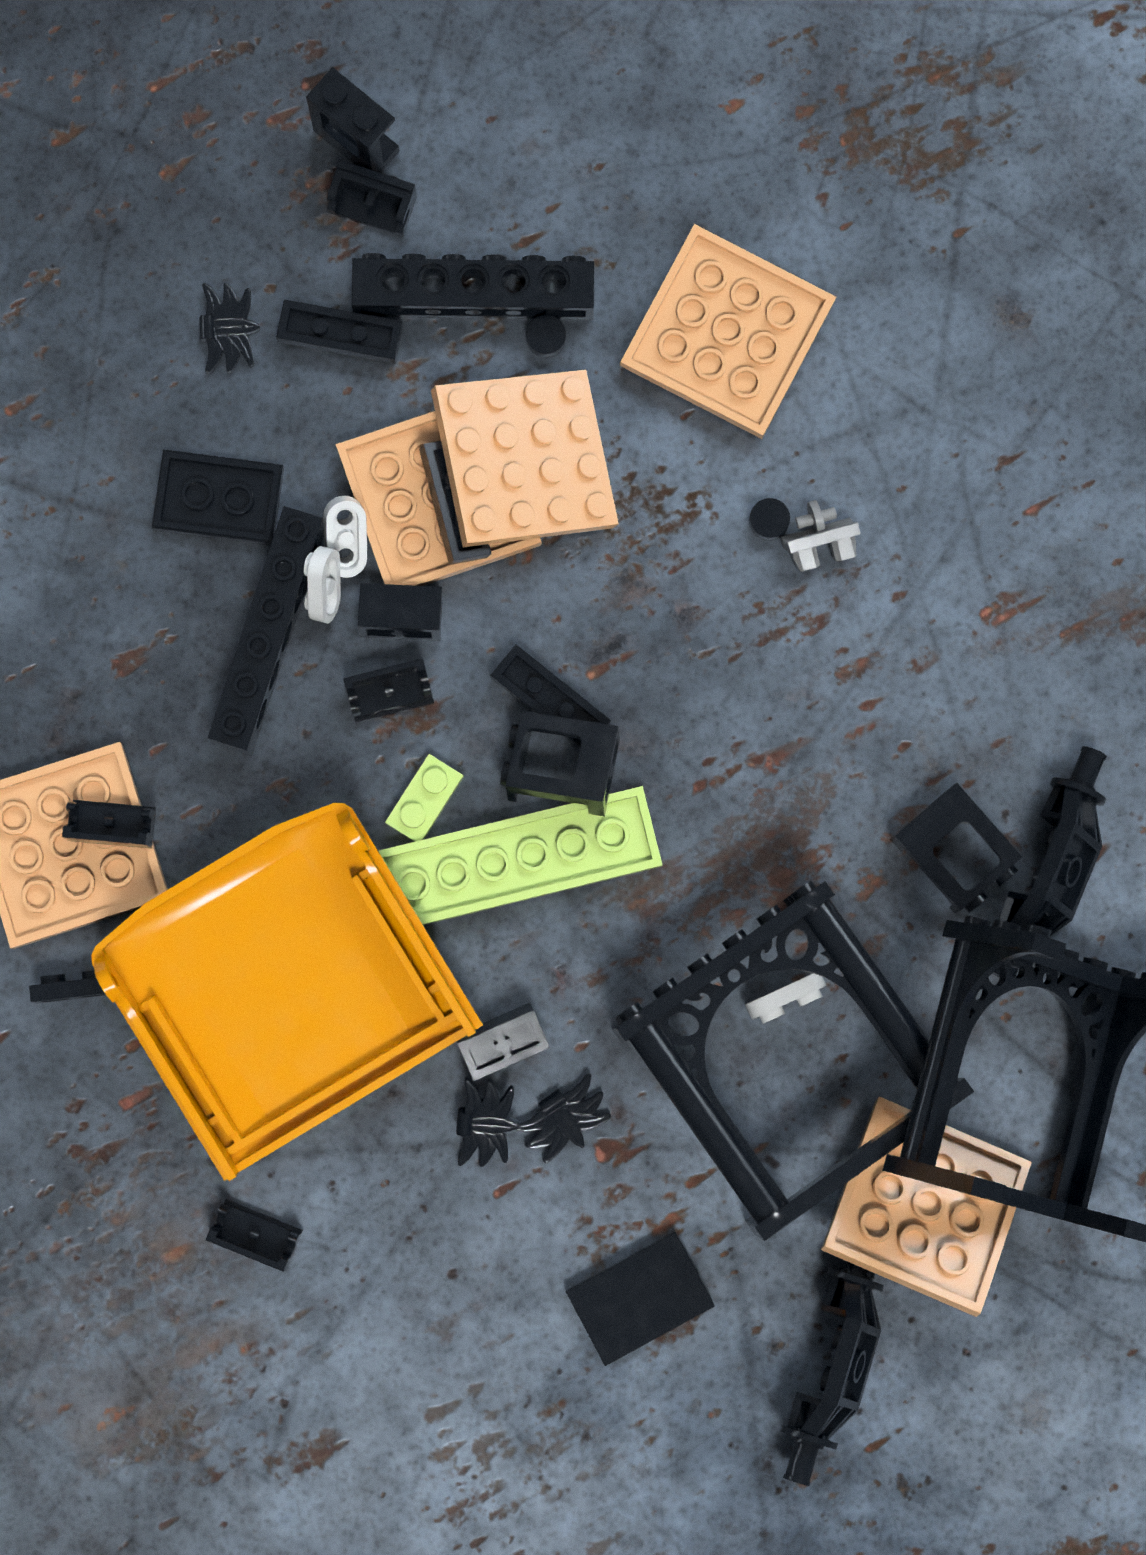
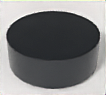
M541 315L534 318L526 330V342L529 349L535 355L544 358L553 357L561 352L566 342V330L563 323L551 315Z
M766 498L757 502L749 516V525L752 532L760 539L768 541L776 540L784 535L790 524L788 508L783 502L774 498Z

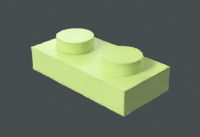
M428 754L385 823L414 842L424 840L464 776Z

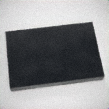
M163 449L152 530L271 546L276 529L284 466Z
M675 1231L565 1291L604 1366L715 1306Z

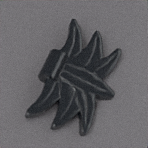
M206 283L202 284L207 300L206 315L199 317L200 341L208 345V361L205 368L207 375L216 368L223 353L226 358L228 374L236 367L240 354L244 356L250 368L254 365L252 348L247 335L258 332L260 325L247 320L251 307L250 288L245 289L241 301L238 302L229 284L224 283V296L221 304L213 289Z
M590 1073L586 1074L581 1082L572 1090L561 1094L559 1089L547 1096L538 1103L541 1109L535 1116L519 1123V1128L516 1131L540 1130L535 1137L525 1144L527 1148H541L550 1145L543 1158L544 1163H548L556 1157L569 1140L583 1148L585 1145L581 1131L595 1128L611 1119V1114L609 1113L593 1115L602 1101V1091L582 1101L590 1086Z
M466 1076L467 1102L465 1107L458 1108L456 1134L463 1136V1147L458 1157V1165L462 1166L472 1157L477 1147L480 1150V1167L488 1163L496 1148L502 1162L507 1163L508 1142L505 1132L519 1128V1122L507 1116L514 1098V1087L510 1085L500 1099L494 1082L488 1078L486 1080L484 1096L481 1098L475 1083Z

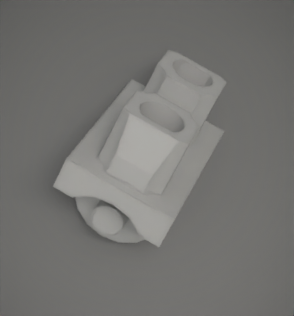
M813 500L807 502L808 514L795 517L798 529L812 526V528L781 536L783 548L791 554L797 569L801 572L820 566L816 547L827 543L830 544L832 557L835 561L856 557L855 536L861 533L858 522H853L850 517L824 524L826 521L837 519L835 507L821 510L818 502Z

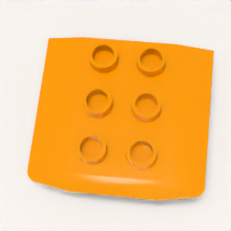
M334 802L271 827L143 904L99 942L91 955L92 965L95 969V976L99 985L111 1002H115L224 1181L227 1179L231 1181L237 1177L240 1171L466 1035L470 1037L476 1033V1029L483 1026L482 1021L355 811L345 803Z

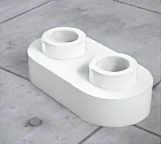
M338 496L332 499L324 509V547L335 549L338 552L344 548L351 550L347 557L340 558V577L349 578L359 574L367 563L366 513L355 498L351 496ZM340 511H350V514L346 519H337V515Z
M319 546L314 552L308 554L304 563V575L307 576L308 591L305 596L304 605L305 609L308 610L310 619L328 624L334 619L340 604V554L335 549Z
M813 973L747 1003L745 1006L751 1019L760 1017L764 1024L785 1014L783 1005L797 1000L801 1007L823 997L819 989L827 985L822 976Z

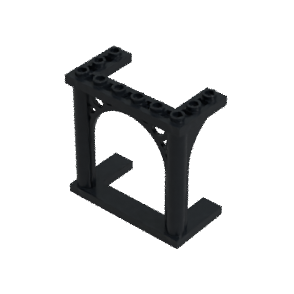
M812 881L806 883L783 900L787 906L786 909L781 911L778 905H775L756 919L761 925L749 935H746L743 929L739 930L722 942L726 951L713 960L708 953L687 967L691 973L689 977L677 984L673 977L652 991L657 998L652 1003L642 1008L640 1003L637 1002L618 1015L615 1019L619 1026L612 1030L621 1044L627 1040L631 1042L750 1213L751 1217L745 1220L747 1225L756 1236L764 1241L902 1144L911 1111L786 1199L719 1103L709 1083L705 1066V1042L712 1018L723 1000L740 984L750 978L770 971L800 970L822 976L842 988L854 1000L916 1089L929 1044L926 1034L831 902L830 898L835 894L826 881L817 887ZM793 930L803 931L808 940L807 951L800 960L790 959L785 950L786 939ZM777 936L776 951L778 956L771 962H765L761 958V952L764 950V953H767L772 947V939ZM818 943L825 950L820 954L829 960V963L823 966L816 965L813 961L818 951ZM747 956H749L748 969L740 963ZM836 968L839 969L843 977L834 973ZM731 970H737L740 973V979L737 982L729 980L728 973ZM719 977L723 986L714 985L710 982ZM700 993L707 994L710 998V1004L703 1010H699L693 1005L682 1003L686 999L690 1001L702 999ZM687 1013L697 1019L699 1029L693 1035L681 1036L671 1031L668 1020L673 1014ZM674 1044L680 1046L692 1044L696 1050L694 1057L687 1061L684 1050L678 1053ZM692 1069H697L698 1079L691 1072ZM957 1078L950 1109L974 1092L965 1078Z
M967 915L964 922L946 920L942 936L955 942L900 1157L887 1154L882 1171L1146 1242V1224L1087 1209L1122 1069L1132 1049L1146 1033V972H1142L1139 979L1135 978L1136 973L1125 969L1112 967L1111 972L1107 971L1108 963L1084 957L1083 962L1079 961L1080 953L1066 949V943L1049 938L1051 930L1040 926L1025 924L1024 930L1021 931V926L1011 922L995 920L994 926H990L991 922L988 920ZM1012 967L1019 969L1016 977L1012 976ZM999 968V981L996 985H993L988 977ZM1046 973V980L1043 982V976ZM1026 986H1035L1046 990L1062 1003L1075 1026L1080 1049V1071L1077 1089L1049 1199L1009 1188L1000 1183L935 1166L965 1047L973 1027L986 1008L998 997L1010 990ZM1069 987L1078 988L1073 996L1069 994ZM982 990L981 997L976 1000L978 992ZM1094 992L1097 997L1096 1006L1091 1013L1084 1016L1081 1010L1082 1003L1089 994ZM1091 1025H1093V1027H1091L1092 1032H1091V1036H1090V1035H1089V1028H1090Z

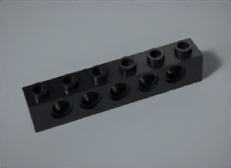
M367 253L363 254L362 258H352V309L356 313L377 317L534 319L541 315H551L558 319L593 320L594 261H586V258L582 256H566L562 258V261H546L545 257L539 255L524 256L522 260H506V257L502 255H485L482 257V260H466L465 256L459 254H447L442 256V259H426V256L414 253L405 254L402 256V259H386V256L383 254ZM397 277L404 281V285L397 291H389L383 287L384 282L389 278ZM430 278H439L444 282V286L435 292L426 290L423 284ZM471 278H477L485 285L480 291L469 292L464 289L463 284ZM518 279L525 286L521 291L511 293L504 289L503 284L507 280ZM556 279L561 281L565 287L558 293H550L543 288V285L548 280Z
M286 506L283 507L208 735V739L213 745L249 756L253 755L308 586L307 576L304 575V563L308 554L321 546L324 537V520L321 517Z

